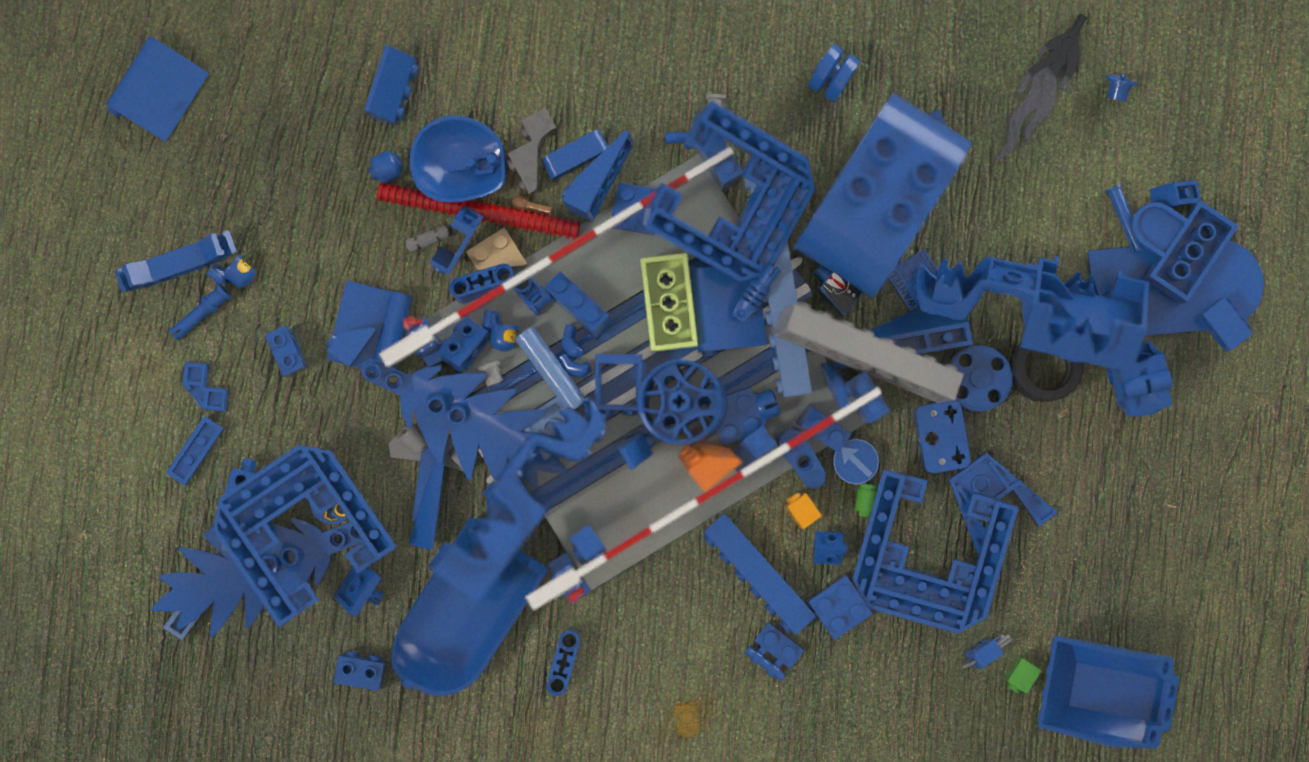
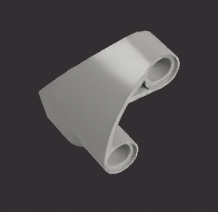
M417 420L410 429L406 425L389 442L391 458L420 461L421 452L428 447ZM449 428L444 466L463 471ZM476 454L475 461L480 457L478 454Z

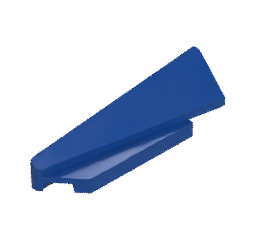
M446 446L442 464H438L429 447L421 452L412 514V521H415L409 544L433 550Z

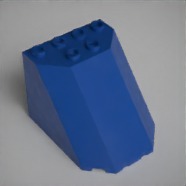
M1054 636L1050 646V662L1046 669V684L1042 691V706L1038 713V728L1111 747L1156 749L1161 742L1162 732L1167 733L1172 724L1176 692L1179 684L1177 674L1172 672L1174 666L1173 657L1069 637Z

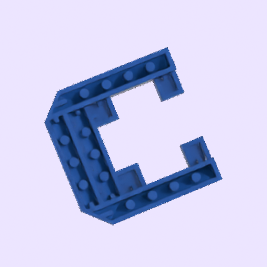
M710 101L692 119L694 123L684 142L706 154L715 136L718 135L751 155L741 176L756 184L752 195L735 225L722 217H718L707 236L672 216L683 195L661 183L651 203L646 205L643 227L741 282L761 275L769 263L775 264L815 188L808 158L714 101Z
M298 445L219 498L213 532L278 627L319 600L307 581L287 593L261 556L280 543L267 523L304 498H307L318 516L338 503L364 540V542L345 554L357 573L396 548V545L333 453L328 450Z
M883 469L852 579L868 608L957 634L986 619L1019 507L996 498L972 493L966 516L987 521L976 562L972 564L953 558L948 579L904 567L909 546L888 540L900 497L922 503L928 480L907 475L903 472Z

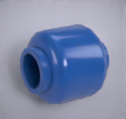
M389 150L372 157L370 160L372 167L368 168L373 180L378 179L384 184L399 178L402 174L401 170L404 169L397 153H392Z

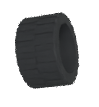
M1020 342L1013 350L1012 356H1010L1009 365L1012 371L1014 388L1022 396L1032 401L1050 402L1065 398L1076 389L1082 380L1084 362H1073L1064 359L1066 372L1062 382L1054 388L1042 389L1036 387L1026 374V359L1032 350L1022 348Z

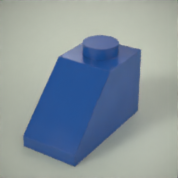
M1197 180L1173 182L1150 189L1151 203H1163L1172 209L1191 205L1201 200Z
M369 327L340 332L338 336L333 334L326 344L329 347L327 352L348 367H351L377 330Z
M641 430L616 442L630 470L637 467L653 454L650 448L654 444L649 435H643Z

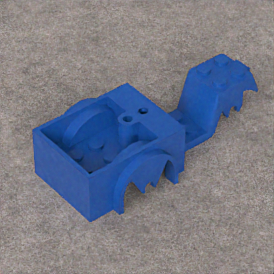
M1054 256V260L1039 257L1037 265L1031 263L1024 265L993 257H985L967 277L964 273L962 261L957 263V267L949 268L947 266L948 259L944 258L940 262L937 277L922 263L920 264L916 280L915 299H918L921 311L931 315L949 317L953 320H965L985 290L996 294L1015 296L1018 299H1022L1024 317L1021 340L1022 348L1057 355L1068 361L1087 362L1132 373L1147 330L1149 282L1123 276V271L1118 270L1111 290L1104 296H1100L1093 273L1090 274L1088 280H1083L1080 278L1081 271H1077L1063 284L1056 275L1059 263L1058 256Z
M588 397L583 399L585 419L573 410H560V415L565 419L564 423L562 424L557 420L550 423L558 440L542 435H534L525 439L498 476L482 492L486 497L488 519L476 518L475 521L480 524V529L475 531L470 528L467 529L473 542V546L467 554L455 545L451 544L450 546L447 542H444L441 549L428 564L427 568L474 603L477 604L547 511L531 499L518 479L523 472L520 467L524 463H529L537 453L534 450L535 448L570 462L584 461L592 451L589 448L591 444L598 442L606 431L603 428L606 426L604 421L606 416L597 409L595 403Z

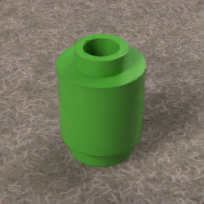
M860 484V489H857L855 511H859V516L870 517L878 486Z

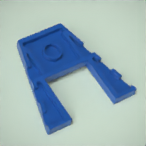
M986 452L973 460L968 467L962 468L948 479L977 555L985 528L978 519L966 516L972 493L1000 500L1013 491L1037 526H1041L1058 513Z

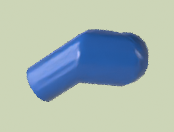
M665 132L666 144L684 143L686 149L694 148L684 142L688 134L687 132Z

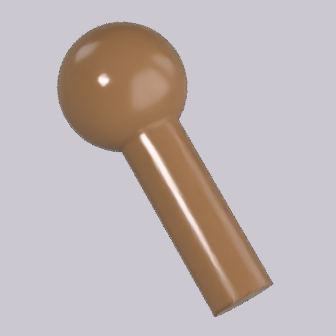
M516 196L511 203L512 209L517 208V211L523 209L524 212L531 211L545 215H553L554 211L553 207L529 202L524 196Z

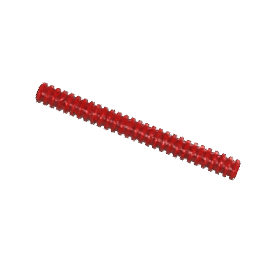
M380 183L377 190V199L380 202L382 200H385V203L391 201L392 204L398 203L400 206L405 204L406 207L411 205L415 209L419 207L420 210L426 208L427 211L433 210L435 213L440 211V214L446 212L447 215L454 214L455 217L464 205L483 216L482 222L489 221L490 224L496 222V225L501 223L505 227L507 225H510V228L516 226L517 229L524 228L525 231L531 229V232L536 230L540 234L541 232H544L545 235L551 233L552 236L558 235L560 238L565 236L566 239L571 237L572 240L578 238L580 231V221L578 220L576 222H573L572 219L567 221L566 218L559 219L558 216L552 218V215L547 217L543 213L541 215H538V212L532 214L531 211L524 212L523 209L517 211V208L512 210L508 206L506 208H503V205L497 207L496 204L489 205L488 202L482 204V201L477 203L475 200L459 203L436 201L425 196L418 188L416 190H413V187L406 189V186L399 187L398 184L393 186L392 183H388V185Z

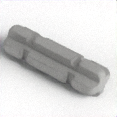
M441 226L436 231L433 229L420 234L415 239L413 237L406 240L405 243L407 249L413 252L418 250L420 246L423 248L438 242V239L449 238L450 234L446 226Z

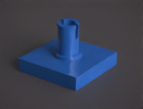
M370 566L359 573L352 567L333 597L349 614L357 617L366 601L371 602L375 606L380 604V601L376 600V598L382 600L383 593L375 588L381 577Z

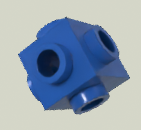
M815 531L813 563L841 565L842 556L847 555V542H843V533Z

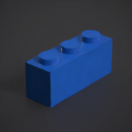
M561 271L544 287L553 300L597 340L613 324L610 316Z

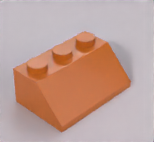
M701 442L695 445H687L681 449V454L678 456L704 492L742 463L728 445L723 446L722 444Z

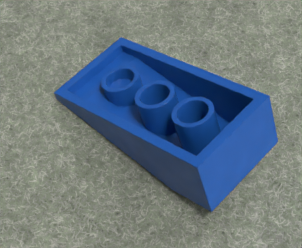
M625 130L573 180L570 186H566L562 194V201L569 212L593 223L634 146L630 132Z

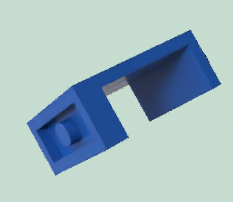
M463 205L450 226L464 233L466 237L456 254L441 246L429 262L436 271L448 275L451 273L483 216Z

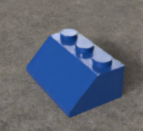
M385 45L364 109L370 118L397 126L398 121H402L405 113L403 104L405 99L409 100L412 91L410 83L412 78H416L419 70V65H417L414 57Z

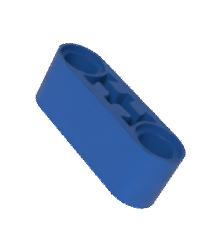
M595 130L546 155L541 161L551 180H555L593 161L608 145L600 130Z
M498 264L453 279L449 285V291L457 302L462 304L469 303L512 279L516 274L508 264ZM510 273L507 280H500L503 274ZM466 287V291L463 294H457L459 288Z
M574 629L564 630L559 637L547 681V690L553 696L563 695L568 688L580 644V635ZM566 634L575 636L576 643L573 646H567L564 643L563 637ZM560 648L565 651H574L573 654L568 653L567 662L570 665L565 666L563 674L554 673V670L559 672L561 663L557 662V660H561L564 655V651H560ZM561 679L564 683V688L561 690L553 689L551 686L552 680Z

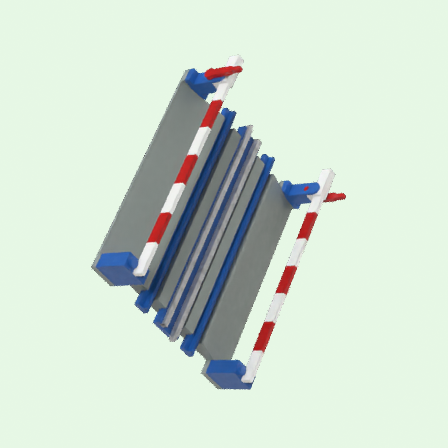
M716 135L706 154L698 151L696 156L644 187L658 189L662 183L682 194L683 197L672 216L708 236L718 217H722L734 225L739 219L723 192L741 182L743 170L733 156L732 148L727 146L723 138ZM656 192L613 218L611 216L614 205L596 215L593 223L586 221L580 225L579 235L576 240H572L571 237L566 239L565 236H562V238H558L525 258L528 266L511 267L515 274H520L479 299L465 304L454 301L428 318L424 317L417 320L414 317H408L403 320V325L408 332L406 338L380 353L381 358L389 368L415 352L425 360L428 367L436 366L443 362L438 353L439 346L444 339H448L451 336L455 325L459 321L462 322L465 317H468L482 327L484 310L499 312L501 324L520 326V330L516 332V337L534 326L558 359L559 356L566 353L561 345L565 325H572L577 327L574 340L579 346L583 347L584 353L580 358L571 357V359L576 363L588 362L591 365V372L582 378L570 377L585 398L588 397L594 403L596 354L642 355V383L648 374L660 364L681 359L693 361L711 370L723 383L726 394L749 386L757 394L772 390L777 400L773 403L778 402L780 414L768 419L765 422V427L775 444L777 436L784 429L795 427L801 432L800 435L777 447V449L741 471L737 472L734 468L704 492L678 458L681 454V449L685 445L668 443L657 438L644 425L639 411H637L635 416L623 415V411H613V415H605L604 421L606 426L603 429L606 432L598 442L591 444L589 448L592 451L584 461L570 462L556 456L568 470V473H549L537 470L538 489H534L523 479L529 491L532 492L529 494L531 499L547 510L544 516L567 551L548 563L553 573L551 577L554 580L526 596L533 610L559 594H562V596L566 595L571 603L594 588L787 472L792 466L783 453L807 439L815 454L828 447L813 435L832 423L836 422L851 433L860 426L869 424L890 411L880 396L882 393L879 388L874 386L866 371L845 382L849 387L851 397H848L849 405L840 408L825 383L821 364L827 363L825 357L806 348L805 352L812 393L783 398L782 393L778 394L776 380H780L779 370L774 371L772 359L776 357L775 348L770 347L769 334L773 333L771 325H767L765 312L769 311L768 302H762L767 345L724 349L716 351L717 355L703 357V353H698L697 347L651 353L640 259L687 253L689 270L713 267L657 234L654 236L612 229L645 209L647 203H651ZM798 257L793 260L790 258L797 303H802L813 296V294L796 269L802 263V258ZM561 271L610 316L613 324L597 340L555 301L549 302L539 311L540 314L536 316L517 295L514 287L518 286V289H525L529 284L526 280L532 278L545 290L544 287ZM510 273L503 274L500 280H507ZM663 275V279L659 281L664 283L665 286H669V282H673V279H669L668 275ZM669 297L665 298L666 302H662L663 306H667V309H672V305H676L675 301H671ZM670 320L668 325H665V328L669 329L670 332H675L678 324H674L673 320ZM489 341L464 372L479 373L477 368L494 361L500 362L499 368L503 382L487 387L483 379L471 392V396L497 390L515 389L516 393L495 414L519 410H538L556 397L516 341L515 347L507 352L494 349ZM602 365L601 404L636 405V365ZM691 366L680 367L682 373L685 375ZM698 368L689 382L695 387L700 388L706 373ZM675 376L670 377L667 381L668 388L673 389L677 385ZM710 380L706 390L716 389L713 381ZM656 383L654 384L652 391L659 390ZM661 395L650 396L649 409H661ZM705 397L701 401V407L704 410L709 408L707 402L711 401L709 397ZM686 400L684 402H681L680 406H682V404H686ZM582 404L574 411L585 419L584 404ZM809 404L828 416V418L808 430H804L796 423ZM650 413L653 423L659 414ZM674 417L667 419L666 426L668 429H673L676 426V419ZM706 417L708 425L710 426L713 422V418ZM700 419L688 425L695 437L704 432ZM641 430L643 435L648 434L654 446L650 449L653 454L637 467L630 470L616 442ZM685 431L681 434L679 441L690 439ZM718 431L708 440L702 442L722 444ZM744 439L727 445L735 452ZM478 444V451L483 458L480 446ZM807 455L800 456L798 459V464L805 461L807 459ZM491 475L487 478V483L492 482L493 478ZM589 524L605 546L607 552L588 564L584 563L581 565L572 551L574 547L570 537Z

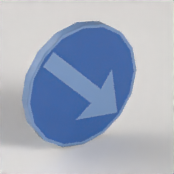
M852 439L846 441L838 453L835 452L833 464L835 472L842 480L857 485L866 483L873 478L878 470L879 458L877 451L871 444L865 440Z

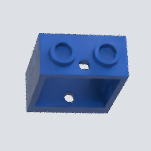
M596 354L595 405L597 409L604 415H613V411H623V415H637V411H639V390L642 386V355ZM602 365H636V405L601 404Z

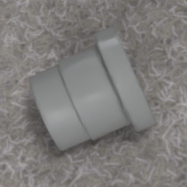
M494 361L477 368L479 373H486L484 381L487 387L503 382L499 361Z

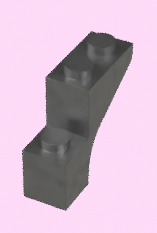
M546 108L521 120L524 127L520 128L526 141L528 139H531V141L508 153L510 160L507 161L513 173L518 172L521 177L518 183L523 192L528 191L530 196L538 192L540 146L548 136L557 132Z

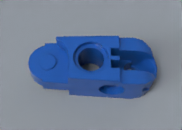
M795 427L784 429L776 438L777 447L800 435L801 432ZM807 439L783 453L806 487L818 489L824 484L826 473ZM807 455L806 462L798 464L799 457Z

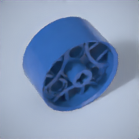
M681 359L665 362L653 369L644 379L638 397L639 413L647 429L663 441L685 446L699 444L712 437L722 426L728 406L725 388L717 375L700 364ZM691 366L684 375L680 367ZM698 368L706 373L700 388L695 387L689 382ZM675 376L677 385L673 389H669L667 381L670 377ZM710 380L713 381L716 389L706 390ZM655 383L659 388L658 391H652ZM661 395V409H649L650 396ZM709 397L712 402L711 406L704 410L701 407V401L703 398ZM686 400V404L680 406V403ZM650 413L659 414L654 423ZM669 417L676 419V426L673 429H668L666 426V421ZM706 417H715L709 426ZM700 419L704 432L695 437L688 425ZM683 431L688 435L689 440L679 441Z

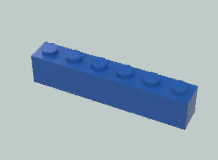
M725 513L721 514L704 530L706 536L703 538L712 548L716 545L721 550L719 556L727 565L731 562L737 568L734 573L742 582L747 580L752 585L749 590L757 599L762 596L767 602L764 607L773 617L778 614L783 620L779 624L788 634L793 631L797 635L816 618L815 614Z

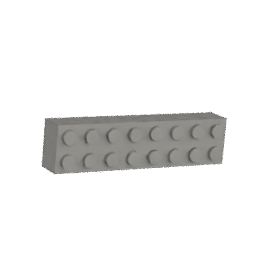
M801 302L781 310L773 332L774 336L861 372L866 371L868 375L933 402L942 403L955 400L964 375L957 372L955 366L938 364L936 359L931 356H919L915 354L916 351L912 348L895 346L893 340L876 338L874 333L869 330L852 328V323L844 320L839 322L831 319L832 315L822 311L814 312L810 310L811 307Z

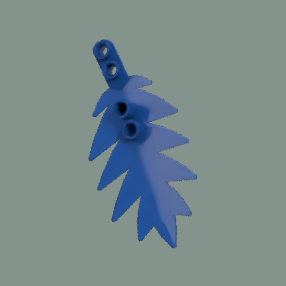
M368 359L361 366V374L364 379L401 396L400 408L409 429L412 427L413 411H415L417 422L426 443L438 464H442L450 428L455 451L468 480L472 479L478 444L485 463L494 479L506 466L507 457L510 460L528 437L542 435L558 440L557 437L544 433L520 432L546 414L545 410H519L495 414L516 393L515 389L497 390L466 398L486 377V373H460L430 379L441 370L440 365L419 369L412 373V375L394 367L389 368L385 363L377 359ZM371 366H375L377 368V371L375 373H370L368 371V368ZM391 376H396L398 378V381L396 383L390 382L389 378ZM537 448L534 449L537 452L534 458L529 463H524L520 467L523 471L521 477L534 489H538L537 470L549 473H568V470L556 456L550 454L549 458L545 460Z
M292 518L291 522L302 533L270 522L267 523L280 543L261 556L285 591L289 593L303 582L308 581L314 568V584L318 585L329 567L331 554L364 542V540L357 533L351 522L322 533L316 526L306 521ZM338 534L343 538L341 543L336 541ZM180 547L179 551L204 574L176 572L159 575L161 580L174 589L158 600L151 607V610L165 612L182 610L177 626L178 629H182L196 620L214 602L210 637H213L229 619L245 593V627L250 628L264 605L239 568H236L223 556L197 549Z

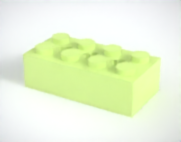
M687 253L641 258L651 353L697 347ZM663 275H668L669 279H673V282H669V286H665L662 282L660 283L659 280L663 279ZM669 297L671 301H675L676 305H672V309H667V306L662 304V302H666L665 298ZM673 320L674 324H678L675 332H670L669 329L665 328V325H668V321Z

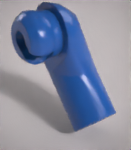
M565 325L561 345L570 357L580 358L584 353V349L574 340L577 327Z
M567 352L558 357V360L570 376L582 378L591 372V365L588 362H573Z

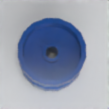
M835 43L827 54L821 58L807 86L815 92H819L826 82L830 83L825 91V98L833 103L836 102L861 61L856 56L850 54L842 65L839 64L844 54V49Z

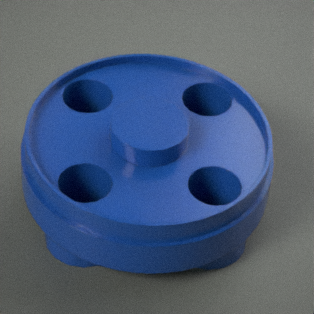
M975 345L964 348L956 353L948 363L955 366L957 372L964 374L960 386L966 390V396L964 399H959L956 396L955 400L966 410L981 412L993 409L1006 399L1011 390V367L1006 358L999 351L991 347ZM963 354L969 358V365L967 367H963L959 363V357ZM993 358H997L1001 362V368L998 371L994 370L991 366ZM990 390H994L998 394V399L995 403L988 399Z

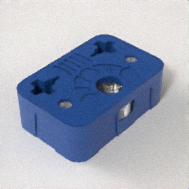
M953 400L916 407L913 411L923 470L927 473H938L968 467L971 458L961 404ZM947 406H949L950 410H954V414L950 416L951 419L948 415H944V411L948 409ZM929 432H931L932 436L936 437V440L932 442L933 445H930V442L925 440ZM955 451L957 454L962 455V459L958 460V464L957 461L952 460V456L956 454Z

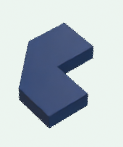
M185 362L182 385L190 392L203 410L227 412L229 389L207 387L209 364Z

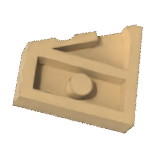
M502 228L466 251L478 271L503 263L508 264L510 267L528 266L505 228Z

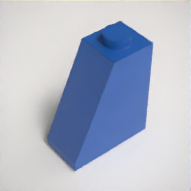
M763 426L746 437L735 450L734 454L742 462L735 468L737 472L777 449V445Z

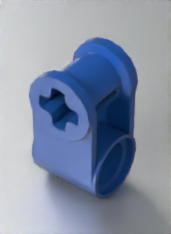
M532 278L526 280L529 282L527 288L518 289V286H516L514 290L526 306L538 316L540 314L539 311L554 300Z

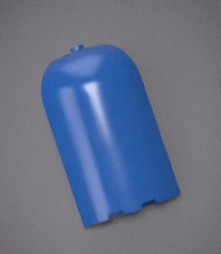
M472 517L468 519L453 543L465 554L473 546L467 529L470 528L473 531L480 529V524ZM519 548L477 604L433 573L401 623L393 643L392 666L396 674L402 679L401 684L410 690L416 688L426 694L435 696L451 695L470 686L484 671L528 603L526 596L537 589L549 569L532 556L526 555Z

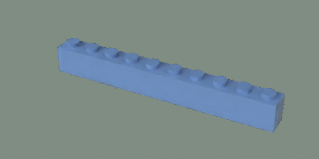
M743 177L745 189H749L751 196L756 184ZM788 241L774 264V269L777 266L781 273L778 274L770 285V292L763 301L764 303L768 302L769 311L765 312L767 325L772 327V333L781 310L797 304ZM769 334L770 347L775 348L776 357L772 358L774 371L779 370L780 380H776L778 394L782 393L783 398L811 394L812 389L805 348Z

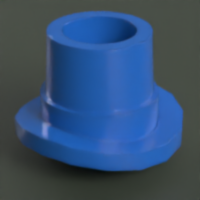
M1123 73L1121 77L1108 74L1106 80L1110 81V87L1107 97L1126 101L1132 86H1137L1138 83L1125 79L1126 74Z

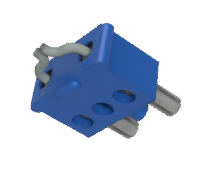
M1003 634L994 639L984 638L963 652L967 661L961 667L963 669L968 666L977 669L985 668V666L1004 654L1001 648L1012 642V638L1009 635L1004 636Z

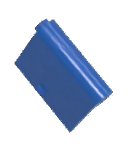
M149 36L107 101L106 105L109 106L107 111L118 118L121 115L125 116L166 142L209 73L160 41Z
M715 267L689 270L698 353H703V357L717 355L716 351L767 345L762 303L744 322L733 315L741 295L752 280L759 278V276L740 282Z
M346 281L333 334L338 336L340 332L369 327L377 330L353 363V367L361 368L362 364L368 359H377L384 363L380 353L400 342L403 338L405 330L403 320L408 318L413 299L412 296ZM328 352L326 360L344 364ZM371 366L368 368V370L376 372L377 368L375 366Z

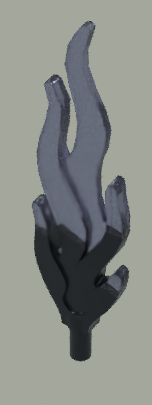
M1080 13L1071 28L1048 41L1038 51V56L1050 51L1052 52L1049 56L1034 64L1025 73L1017 96L1023 94L1028 82L1033 79L1031 89L1023 103L1010 116L1007 142L1004 149L994 158L995 161L1007 156L1014 148L1021 124L1032 110L1036 108V114L1024 130V142L1028 141L1030 132L1048 115L1054 104L1057 78L1063 66H1066L1061 80L1060 90L1061 92L1066 90L1068 81L1079 63V32L1087 20L1085 15Z

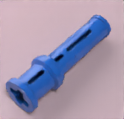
M216 284V288L209 295L201 297V303L175 326L170 328L169 332L173 335L180 329L181 331L174 336L179 341L209 313H216L218 311L217 308L223 302L231 300V294L223 285Z

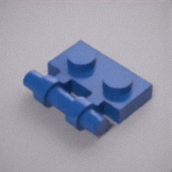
M767 622L754 639L760 645L759 649L756 651L749 646L744 653L751 658L750 661L755 665L758 663L763 667L770 677L774 676L779 681H782L786 674L779 669L781 665L785 664L791 669L804 650ZM766 651L777 658L773 664L763 657Z

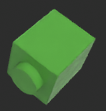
M1018 656L1004 680L1009 682L1007 687L1019 694L1023 691L1027 694L1042 670Z

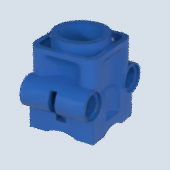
M1150 341L1142 343L1132 373L1109 367L1106 368L1109 382L1114 387L1117 405L1126 415L1147 416L1172 405L1169 389L1172 388L1173 384L1166 366L1164 353L1157 351Z

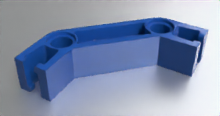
M224 231L219 236L214 233L196 243L165 254L125 264L122 266V269L115 270L121 292L142 289L219 263L236 253L230 231Z

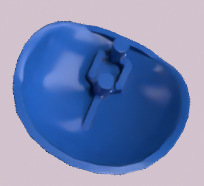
M452 115L435 119L419 131L413 141L410 152V169L416 186L425 196L436 201L459 203L486 196L500 189L507 178V159L504 147L493 130L477 120L465 116Z

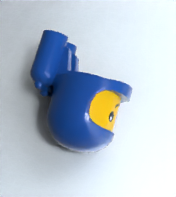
M239 254L227 269L214 264L206 274L219 285L228 284V281H230L237 287H246L253 281L255 270L242 260L243 256Z
M484 310L482 327L488 333H491L490 343L492 347L501 352L511 351L516 345V332L520 330V326L501 324L499 312Z

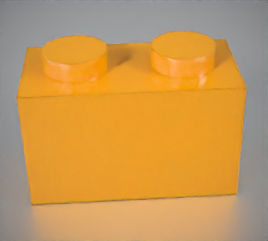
M796 492L786 499L788 503L785 505V508L801 529H805L822 517L806 493L800 494Z

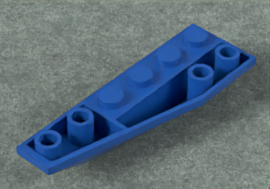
M921 309L913 310L869 330L874 333L876 338H887L893 340L895 346L900 348L905 346L914 349L917 355L973 345L967 318L965 320H953L941 315L928 314L921 311ZM833 360L834 369L851 368Z

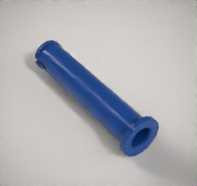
M1122 184L1107 189L1105 193H1108L1132 253H1135L1145 248L1132 235L1131 220L1133 215L1121 190Z

